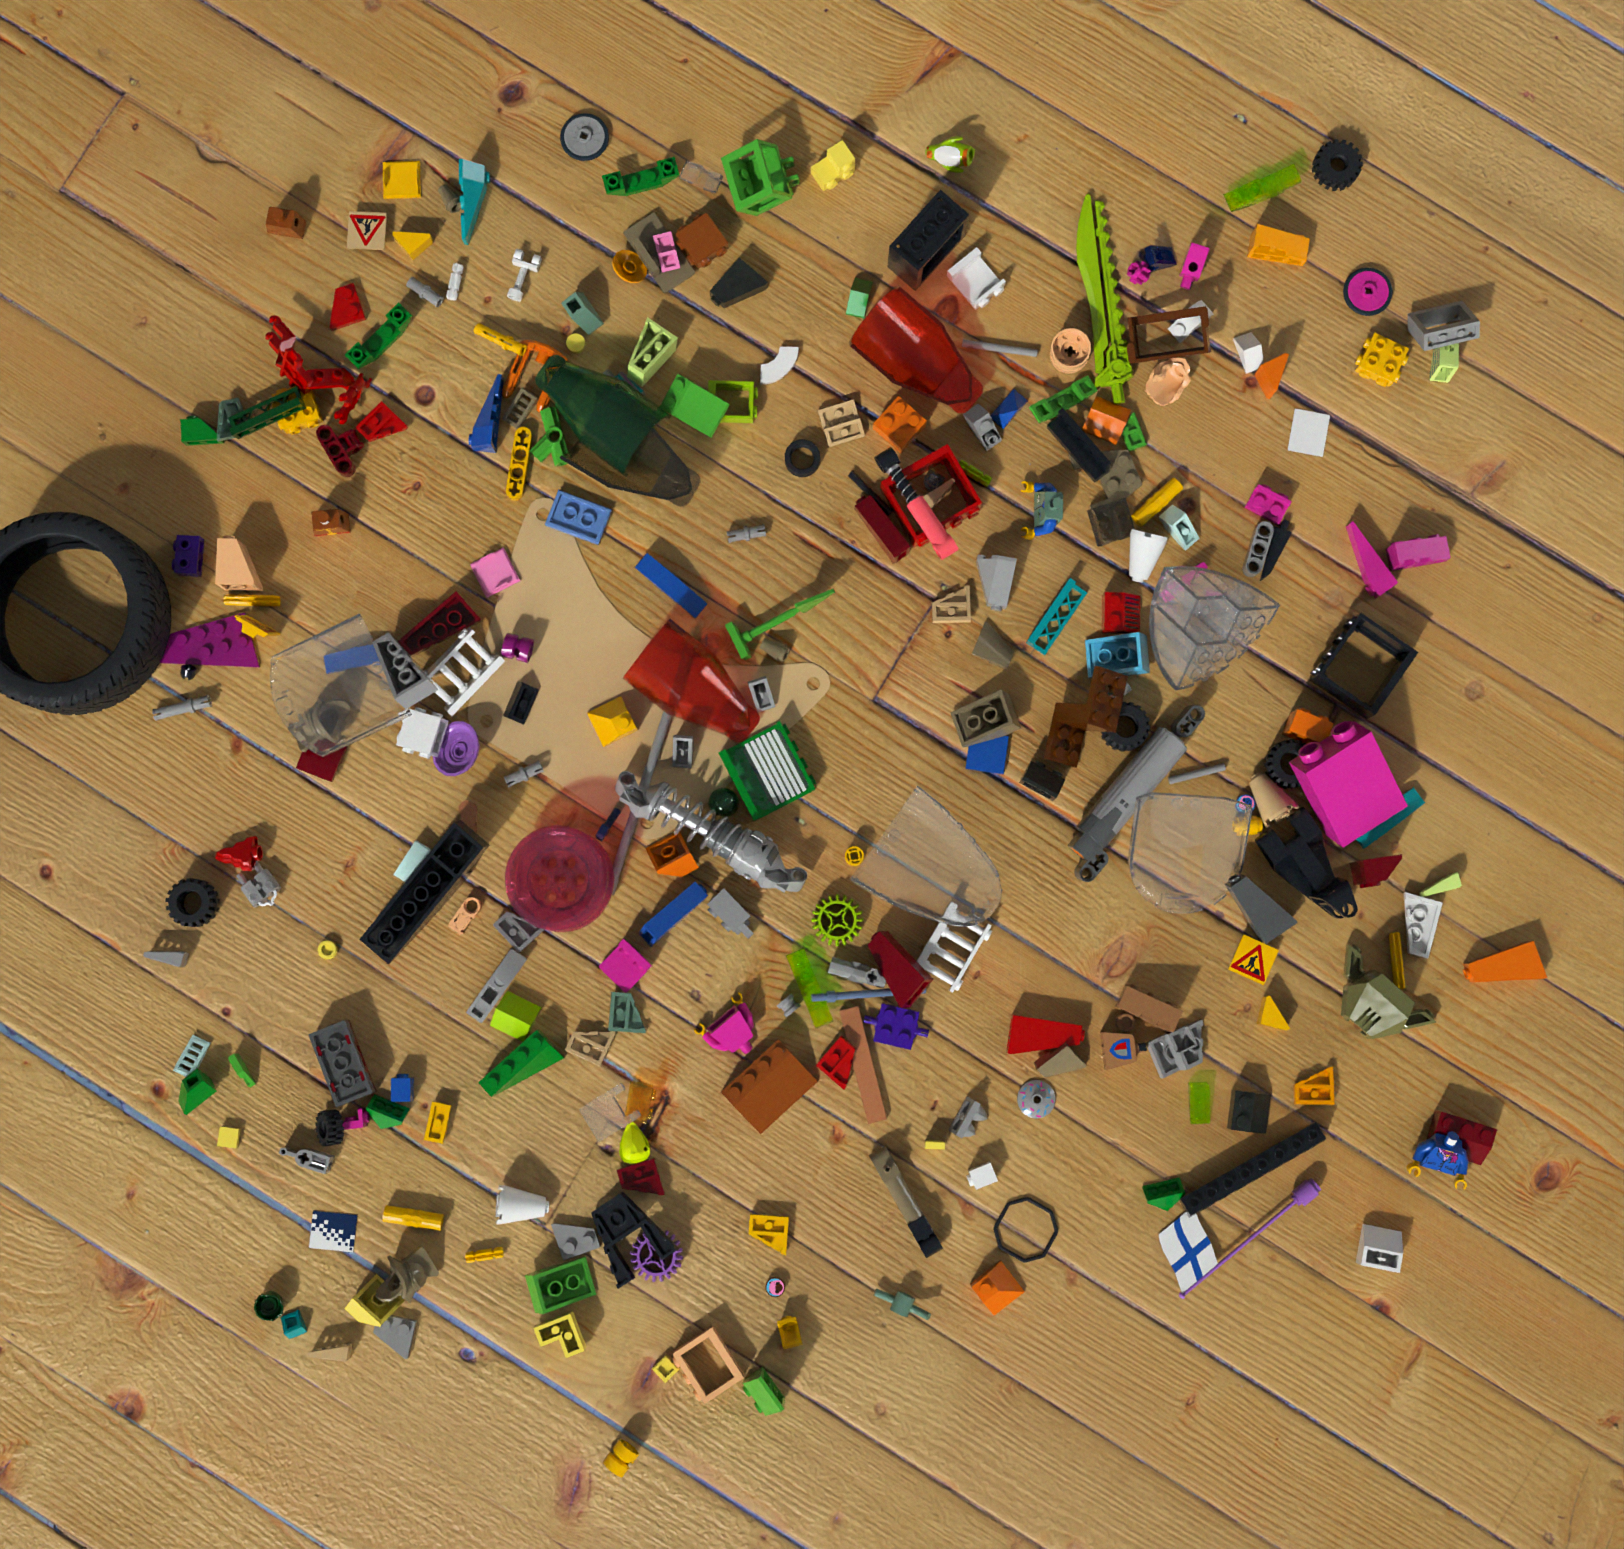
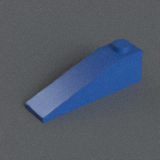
M502 374L497 375L475 422L473 432L469 434L468 442L473 451L496 453L502 388L504 385Z

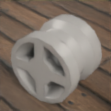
M792 994L777 1005L779 1009L784 1011L786 1018L801 1006L798 1002L794 1001Z

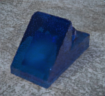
M1150 245L1144 248L1146 253L1144 260L1149 264L1147 268L1151 272L1177 265L1172 247Z

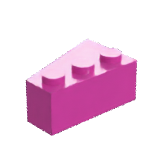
M1439 534L1428 536L1426 539L1414 538L1409 541H1396L1385 549L1390 571L1446 562L1451 558L1447 537H1440Z

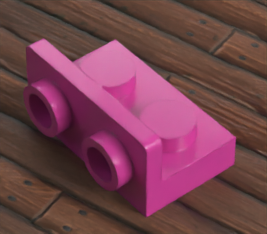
M1258 484L1244 508L1279 525L1292 501L1288 500L1289 497L1282 493L1277 494L1271 491L1272 489L1269 486Z

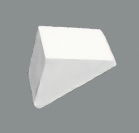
M1252 332L1233 338L1245 373L1258 370L1264 364L1261 343Z

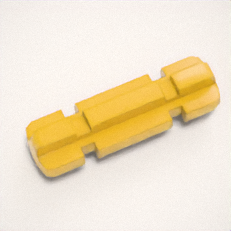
M503 1247L465 1253L467 1263L475 1262V1260L477 1262L491 1260L493 1257L497 1259L504 1256Z

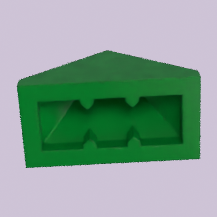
M376 1094L373 1095L366 1107V1111L380 1129L402 1125L410 1108L391 1102Z
M1180 1177L1142 1186L1147 1203L1166 1211L1171 1209L1185 1195Z

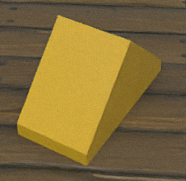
M393 231L392 234L396 242L412 260L433 244V238L429 233Z
M1265 995L1262 998L1257 1024L1286 1031L1289 1030L1290 1027L1271 996Z

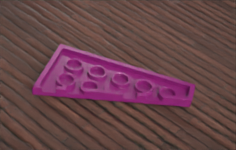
M235 615L171 633L164 655L160 660V663L260 668L252 637L241 632L242 623L236 620Z

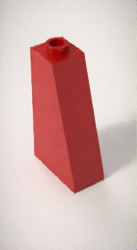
M1011 1015L1006 1053L1017 1054L1059 1048L1064 1043H1067L1068 1046L1080 1045V1041L1084 1040L1085 1030L1082 1029V1025Z

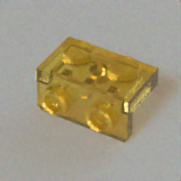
M630 1081L624 1120L642 1122L643 1124H647L648 1120H652L653 1109L650 1108L651 1100L655 1101L657 1089H653L654 1084Z

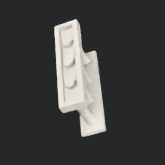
M470 627L467 630L463 629L458 634V639L427 671H423L438 688L435 693L445 701L446 706L444 709L451 716L505 662L497 653L490 655L471 637L475 632ZM465 642L485 660L486 664L482 669H477L458 651ZM452 656L472 674L473 678L468 683H464L445 665ZM438 670L459 688V693L455 697L447 694L431 679Z
M953 902L949 904L917 959V962L924 970L950 984L951 987L948 991L952 993L954 990H959L963 983L961 978L983 940L987 941L992 933V930H990L992 925L987 924L983 928L959 914V911L956 910L958 905ZM956 920L978 933L980 937L974 945L951 932L947 927L949 921ZM940 936L946 937L969 950L971 953L964 962L939 947L937 942ZM936 953L961 968L957 977L954 978L931 965L930 961L927 960L929 955Z

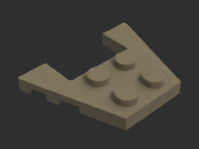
M1128 450L1101 451L1111 462L1110 472L1099 479L1107 499L1089 506L1095 523L1100 521L1142 486ZM1068 454L1074 471L1080 469L1079 464Z

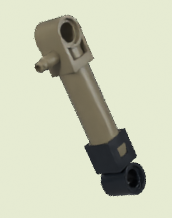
M884 1146L870 1154L869 1157L887 1186L925 1257L928 1258L942 1250L941 1243L921 1211L887 1147Z

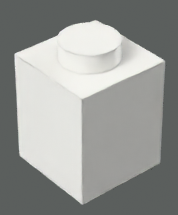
M990 1161L968 1169L969 1175H966L970 1187L974 1185L976 1190L998 1181Z

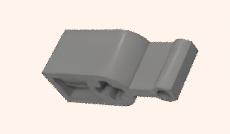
M283 1147L279 1151V1154L282 1156L295 1157V1161L299 1166L323 1174L330 1172L334 1155L311 1148L295 1151L290 1147ZM307 1154L309 1160L305 1161L302 1155Z

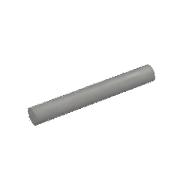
M1224 763L1168 777L1169 784H1174L1225 771L1226 768Z

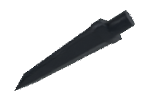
M1282 520L1280 528L1274 527L1260 581L1272 572L1287 541L1291 537L1292 532L1287 531L1290 523L1287 520Z

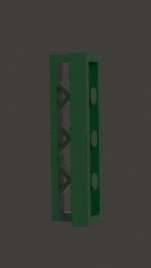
M296 386L228 417L232 426L229 428L231 435L237 439L243 438L306 409L299 388ZM295 393L297 398L287 402L288 397ZM278 402L281 404L270 410L272 403ZM255 411H264V413L253 417ZM237 419H247V421L242 422L238 425H236L235 420Z

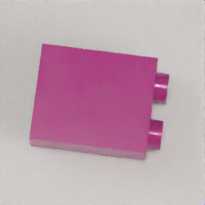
M1344 721L1335 725L1331 730V736L1320 743L1311 742L1304 745L1298 751L1299 756L1289 762L1326 836L1341 847L1350 844L1408 806L1372 732L1355 721Z

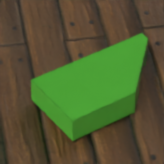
M1135 412L1131 414L1122 433L1129 452L1147 445Z
M239 1053L229 1056L228 1060L236 1074L244 1079L248 1087L254 1086L256 1082Z

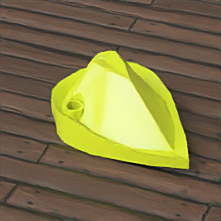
M630 1119L620 1142L619 1155L625 1163L636 1164L648 1159L651 1147L643 1132Z

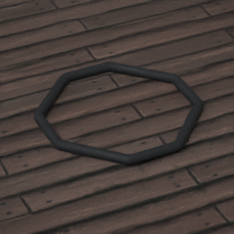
M1029 1197L1006 1203L993 1229L1000 1250L1024 1263L1044 1258L1058 1234L1053 1211ZM1028 1201L1048 1212L1054 1227V1233L1043 1253L1026 1259L1003 1247L997 1230L1009 1206Z

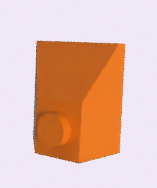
M680 831L677 835L673 833L645 848L658 874L683 877L699 868Z
M1001 1260L970 1283L972 1289L994 1316L1025 1292Z

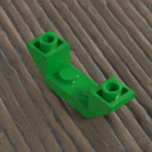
M675 157L656 161L657 167L621 176L620 171L602 175L606 194L629 196L665 186L680 176Z
M399 302L385 315L388 320L362 345L357 342L345 354L358 369L376 361L403 335L413 316Z

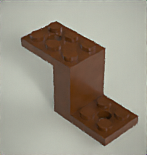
M1094 666L1086 704L1056 703L1044 759L1077 768L1085 731L1116 733L1128 676L1100 666ZM1107 685H1108V687H1109V692H1108V694L1105 692V689H1106V686H1107ZM1064 740L1066 741L1065 749L1062 746Z

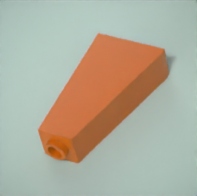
M1527 941L1463 964V973L1465 978L1469 979V982L1548 978L1534 941Z

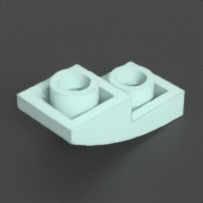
M415 840L393 875L406 882L430 853L431 849Z

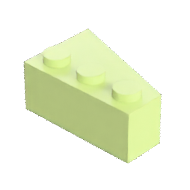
M647 317L638 343L629 361L627 377L643 387L676 351L678 337Z

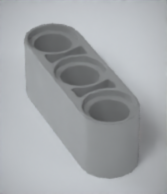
M1267 521L1259 523L1253 531L1242 567L1243 573L1247 577H1255L1263 568L1274 532L1273 525ZM1259 528H1265L1268 534L1266 536L1262 535L1259 532ZM1254 546H1260L1262 548V553H1256L1254 551ZM1249 563L1256 565L1257 570L1255 572L1249 569Z

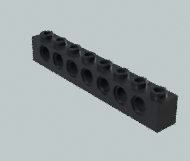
M1315 1122L1184 1196L1179 1201L1190 1218L1326 1140V1137Z

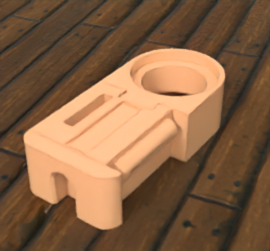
M474 897L467 898L448 926L458 934L463 935L462 931L466 929L472 920L471 918L475 919L480 912L481 902ZM474 900L478 907L475 911L470 912L467 909V904L469 901Z

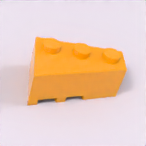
M1257 224L1250 235L1247 257L1303 266L1307 261L1310 239L1303 235H1295Z

